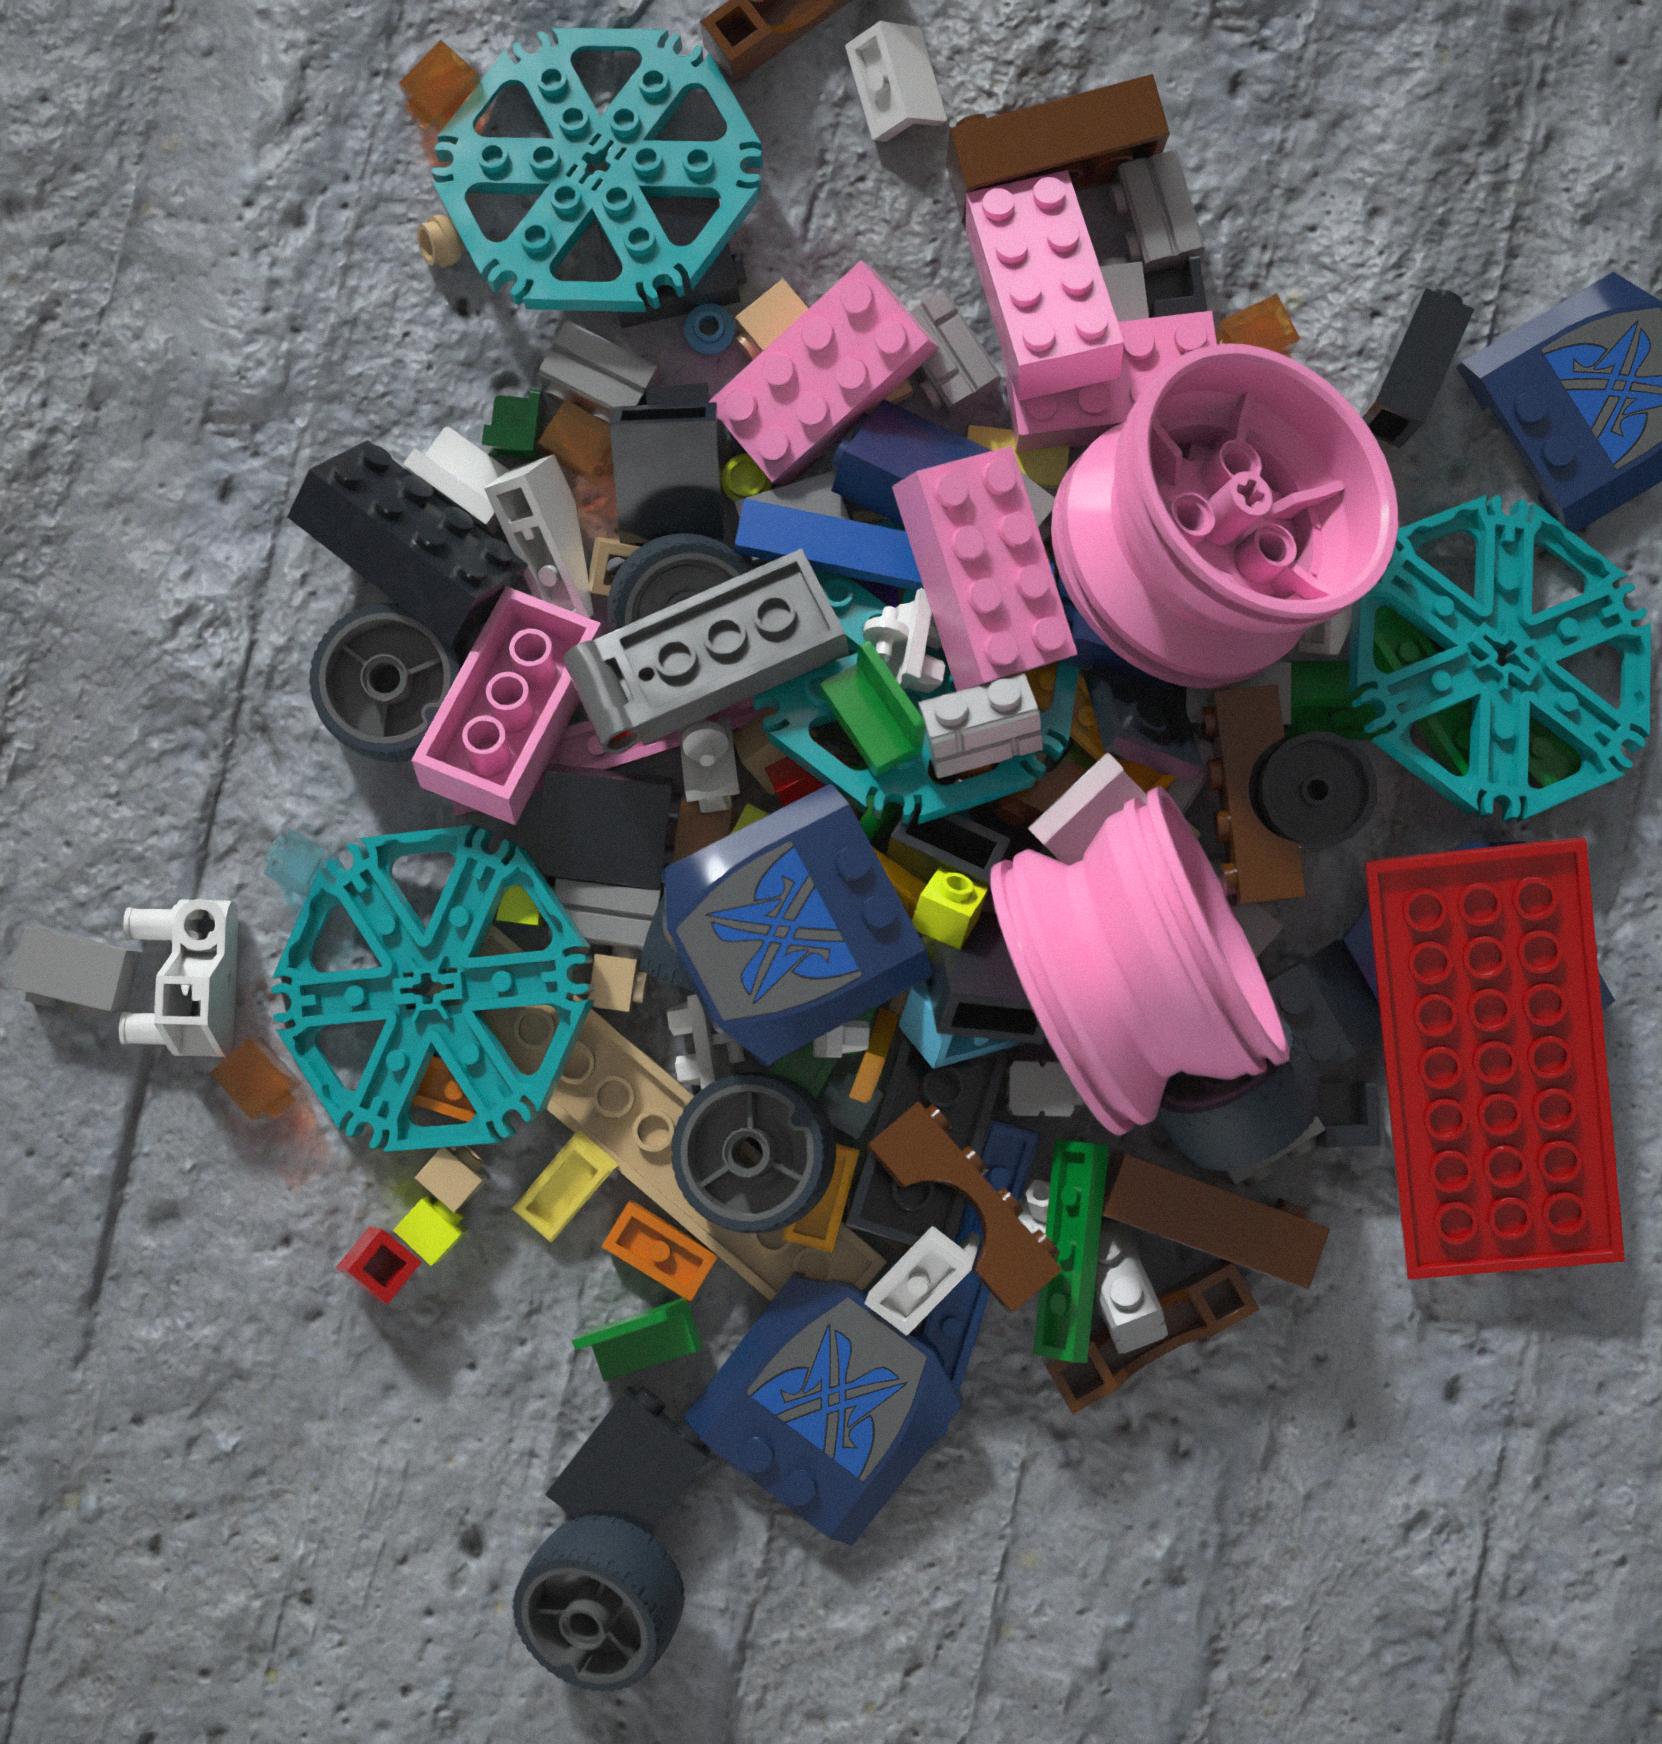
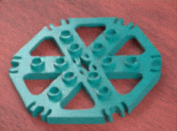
M551 28L553 39L558 45L552 46L548 34L540 31L537 35L541 49L533 54L525 52L519 42L514 43L513 51L518 64L513 63L505 49L437 136L439 143L435 144L434 148L438 161H449L452 164L445 168H432L433 186L484 285L488 280L491 291L497 293L504 283L508 281L516 282L509 293L514 304L519 306L524 303L526 309L646 312L644 301L639 297V293H645L646 300L654 309L660 307L656 290L662 285L672 286L679 298L684 296V285L680 274L687 278L693 290L759 201V192L762 188L760 174L744 173L748 168H763L762 144L710 53L708 52L704 60L702 47L696 45L689 55L679 56L678 54L683 48L681 36L677 33L669 36L668 30ZM586 50L632 51L637 53L642 59L640 66L600 117L572 66L573 58L578 53ZM517 84L526 91L551 139L482 137L475 132V125L503 88L508 85ZM696 88H701L708 93L727 126L726 134L721 139L713 142L654 141L689 93ZM602 161L606 162L608 169L606 172L597 170L593 175H590L588 168L590 163L598 166ZM470 193L541 195L513 233L501 242H492L484 237L466 202L467 196ZM684 196L721 199V205L694 242L687 246H676L668 240L645 197L674 198ZM595 219L622 268L620 276L610 282L557 280L552 275Z
M1486 494L1397 529L1395 547L1386 570L1378 582L1365 595L1352 604L1348 694L1357 688L1367 687L1369 689L1358 695L1351 703L1354 708L1363 704H1370L1376 709L1377 719L1363 727L1366 733H1374L1384 727L1389 730L1388 733L1378 735L1371 741L1469 816L1475 813L1477 818L1483 819L1493 814L1494 800L1502 807V822L1508 823L1517 818L1516 823L1626 775L1622 772L1630 769L1634 764L1622 754L1621 746L1634 753L1644 748L1646 745L1644 739L1650 736L1651 621L1644 626L1632 627V624L1644 618L1648 612L1646 608L1630 611L1625 607L1623 597L1636 589L1633 583L1623 584L1616 589L1612 586V584L1620 582L1628 577V575L1537 504L1533 503L1528 507L1526 500L1520 499L1510 507V516H1507L1501 508V496L1495 495L1486 502ZM1455 532H1464L1470 535L1476 545L1474 599L1417 556V549L1422 545ZM1534 545L1545 548L1582 578L1584 592L1582 595L1532 615ZM1381 606L1392 608L1446 651L1390 674L1379 671L1373 662L1374 616L1377 608ZM1601 644L1613 646L1621 657L1619 708L1615 709L1557 663ZM1501 647L1508 652L1505 657L1507 664L1502 667L1495 662L1498 658L1496 650ZM1471 699L1469 770L1465 776H1455L1412 743L1410 728L1415 722ZM1529 715L1578 752L1581 758V767L1576 774L1542 789H1535L1529 786Z
M892 520L873 524L906 531L903 525ZM813 570L845 632L848 648L856 654L829 662L753 696L754 710L773 707L778 711L775 715L762 719V730L764 734H769L768 741L827 786L832 783L847 802L863 815L866 814V803L869 796L872 795L875 797L872 810L875 819H881L883 806L886 803L897 802L903 808L902 823L908 824L912 819L915 804L919 803L921 813L918 824L1034 787L1036 780L1041 781L1045 776L1047 767L1039 762L1035 755L1045 753L1053 760L1058 761L1062 756L1063 749L1066 750L1079 667L1057 662L1052 705L1047 711L1039 713L1043 750L1021 756L1018 754L1013 755V758L1000 761L998 767L993 771L946 786L936 784L928 775L930 756L925 741L922 753L878 777H875L870 768L862 771L852 770L814 742L808 730L837 720L819 694L820 683L857 664L858 646L866 642L863 638V629L866 621L882 617L883 608L888 606L850 577ZM904 588L902 604L914 601L916 591ZM928 645L925 648L926 655L941 660L945 664L941 685L929 694L910 688L904 690L918 712V702L957 692L943 647H940L939 651L934 650V648Z
M476 825L362 837L359 839L366 847L358 843L347 845L354 859L352 867L347 870L340 859L330 858L326 861L327 869L319 868L272 976V979L293 978L292 983H282L271 987L272 994H287L292 1002L290 1009L286 1013L273 1014L274 1021L280 1023L295 1022L296 1024L290 1029L275 1030L339 1130L346 1129V1135L349 1137H358L362 1134L366 1123H369L374 1131L369 1147L373 1149L383 1148L386 1145L382 1152L499 1143L505 1142L499 1135L503 1138L515 1136L517 1132L510 1122L511 1113L517 1110L527 1123L534 1122L538 1119V1113L546 1111L595 999L573 1000L574 994H589L595 990V984H579L574 978L575 968L580 964L593 963V957L587 954L570 955L569 953L572 949L590 947V945L526 849L517 846V842L503 839L499 850L492 854L489 850V841L492 838L493 831L480 828V826ZM447 851L454 855L456 862L429 924L425 928L394 880L392 874L393 865L402 856ZM512 886H521L526 890L551 928L552 941L550 945L543 951L477 957L504 893ZM343 904L383 967L325 973L315 968L312 960L313 952L329 915L336 906ZM457 968V973H446V969ZM407 973H414V977H408ZM430 974L433 982L441 983V985L454 984V989L441 990V993L434 994L433 1003L428 995L409 993V989L421 988V985L428 984ZM459 1000L460 1005L449 1006V1001ZM410 1004H416V1009H410ZM536 1005H549L556 1010L559 1016V1025L543 1062L536 1073L525 1075L517 1069L480 1011ZM386 1020L356 1090L347 1089L319 1047L318 1039L321 1031L329 1025ZM435 1050L438 1051L476 1110L473 1119L468 1123L422 1127L417 1125L411 1118L410 1108Z

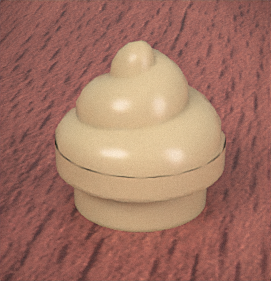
M441 214L430 216L427 223L420 224L417 228L418 246L423 259L428 265L438 264L440 267L445 268L456 264L461 259L462 252L466 249L450 218Z

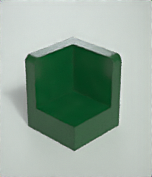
M530 389L529 398L497 395L495 397L491 425L484 424L482 446L490 457L531 462L540 459L547 404L541 390Z

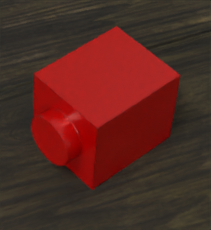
M369 1226L336 1266V1269L374 1300L389 1304L422 1261L382 1228Z

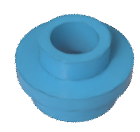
M712 303L699 305L688 314L685 320V338L689 346L697 353L707 356L718 355L727 350L734 340L735 323L733 317L720 305ZM706 321H714L719 325V329L714 335L708 336L700 331L701 325Z

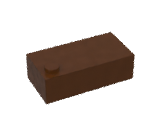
M1153 74L988 118L985 114H974L958 121L955 127L950 128L946 168L961 222L966 221L967 192L1068 170L1074 191L1077 192L1114 182L1117 168L1122 163L1144 157L1149 158L1152 155L1162 153L1170 132Z
M1113 1149L1106 1169L1102 1215L1304 1289H1310L1330 1228L1305 1219L1308 1208L1278 1198L1276 1206L1272 1207Z

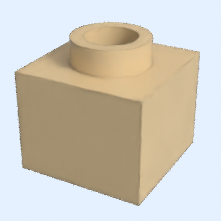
M595 537L588 576L589 591L609 596L613 579L616 576L608 573L607 565L609 561L615 557H620L625 561L641 546L633 543L622 544L619 540Z
M595 954L591 984H595V990L589 993L588 999H595L592 1007L634 1012L635 1002L644 1003L648 973L640 971L641 961Z
M466 1145L459 1146L458 1148L454 1146L441 1147L414 1177L452 1212L463 1209L489 1179L480 1170L485 1165V1162Z

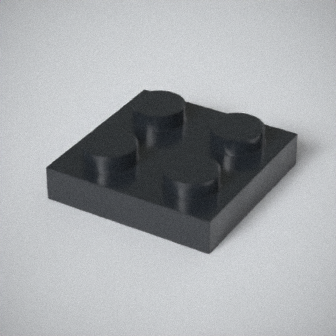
M1097 663L1092 667L1084 679L1104 751L1118 759H1128L1153 768L1160 774H1170L1192 782L1204 769L1182 696Z

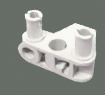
M181 899L172 909H136L128 907L125 911L123 923L126 940L171 941L172 954L156 975L155 1012H122L119 1021V1040L121 1044L166 1045L167 1049L174 1056L227 1057L233 1045L239 929L236 903L228 900ZM206 913H209V919L215 921L214 931L209 932L208 938L204 940L202 933L198 931V923ZM192 1001H201L200 1017H191Z

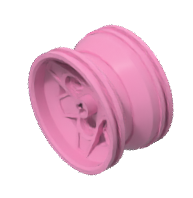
M1217 344L1196 349L1173 361L1137 398L1128 414L1126 422L1104 432L1075 460L1063 477L1055 496L1051 525L1052 545L1056 564L1069 597L1091 629L1109 648L1131 665L1163 681L1185 687L1215 689L1230 687L1256 677L1286 655L1297 644L1307 627L1323 623L1335 617L1365 595L1378 582L1392 557L1398 529V506L1392 475L1377 440L1355 408L1331 384L1314 371L1282 354L1250 345Z
M1160 786L1147 793V805L1140 798L1136 797L1127 801L1124 804L1123 810L1109 816L1085 851L1083 860L1069 866L1027 849L1015 855L1013 862L1004 860L995 864L991 869L990 876L992 895L1000 926L1035 1014L1053 1050L1080 1096L1103 1126L1115 1135H1122L1132 1130L1134 1122L1138 1125H1144L1153 1121L1156 1118L1168 1077L1180 1071H1184L1187 1074L1232 1080L1246 1073L1255 1076L1266 1071V1058H1269L1277 1066L1290 1060L1289 1046L1279 1013L1242 925L1228 896L1224 895L1221 882L1193 830L1174 800Z

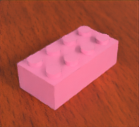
M1068 170L967 192L966 233L1017 400H1026L1119 379L1124 340Z
M861 260L709 402H717L718 418L771 482L785 486L798 478L853 428L862 414H868L940 347L877 272Z
M1212 311L1118 322L1124 340L1119 379L1026 400H1017L1004 354H1002L1015 451L1070 445L1069 448L1088 446L1104 432L1126 422L1128 414L1137 398L1173 361L1196 349L1217 345Z
M1012 446L916 471L892 486L957 692L1047 666L1078 654Z
M506 586L411 760L420 787L516 825L580 702L578 693L563 662V657L573 646L603 636L601 623Z

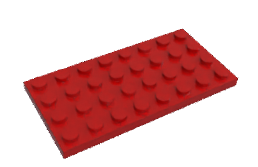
M1581 837L1364 861L1407 1279L1625 1262L1587 840Z

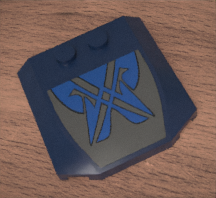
M1612 272L1462 361L1456 367L1482 410L1490 407L1543 493L1537 496L1545 511L1574 534L1662 482V301L1617 273Z
M832 783L662 870L665 900L663 932L714 1029L729 1041L733 1040L757 1057L755 1059L764 1066L773 1063L933 976L927 950L850 804Z
M793 1271L689 1408L684 1418L701 1436L700 1440L822 1534L830 1539L853 1546L962 1407L964 1399L959 1389L956 1391L944 1368L945 1362L938 1348L914 1329L906 1336L865 1305L868 1295L856 1285L837 1279L829 1282L804 1277L805 1273Z

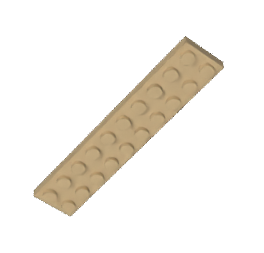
M491 923L477 957L523 953L526 951L495 924ZM457 968L448 969L446 973H457ZM436 983L426 995L430 996L433 1003L434 994L441 993V990L454 989V984L441 985V983ZM574 994L573 1000L584 1001L577 994ZM459 1000L449 1001V1006L460 1005ZM536 1005L480 1011L517 1069L525 1075L536 1073L543 1062L559 1025V1016L556 1010L549 1005ZM591 1007L547 1106V1110L574 1133L578 1130L582 1131L619 1164L616 1167L618 1171L770 1301L793 1271L805 1273L804 1277L833 1282L834 1279L851 1282L863 1291L887 1263V1259L852 1229L844 1227L845 1223L842 1221L834 1251L830 1253L782 1240L784 1228L758 1234L730 1231L708 1221L691 1207L682 1195L683 1193L679 1189L674 1177L671 1145L678 1119L695 1095L682 1084H679L673 1076ZM745 1140L740 1148V1156L746 1166L753 1168L760 1163L763 1153L749 1141Z

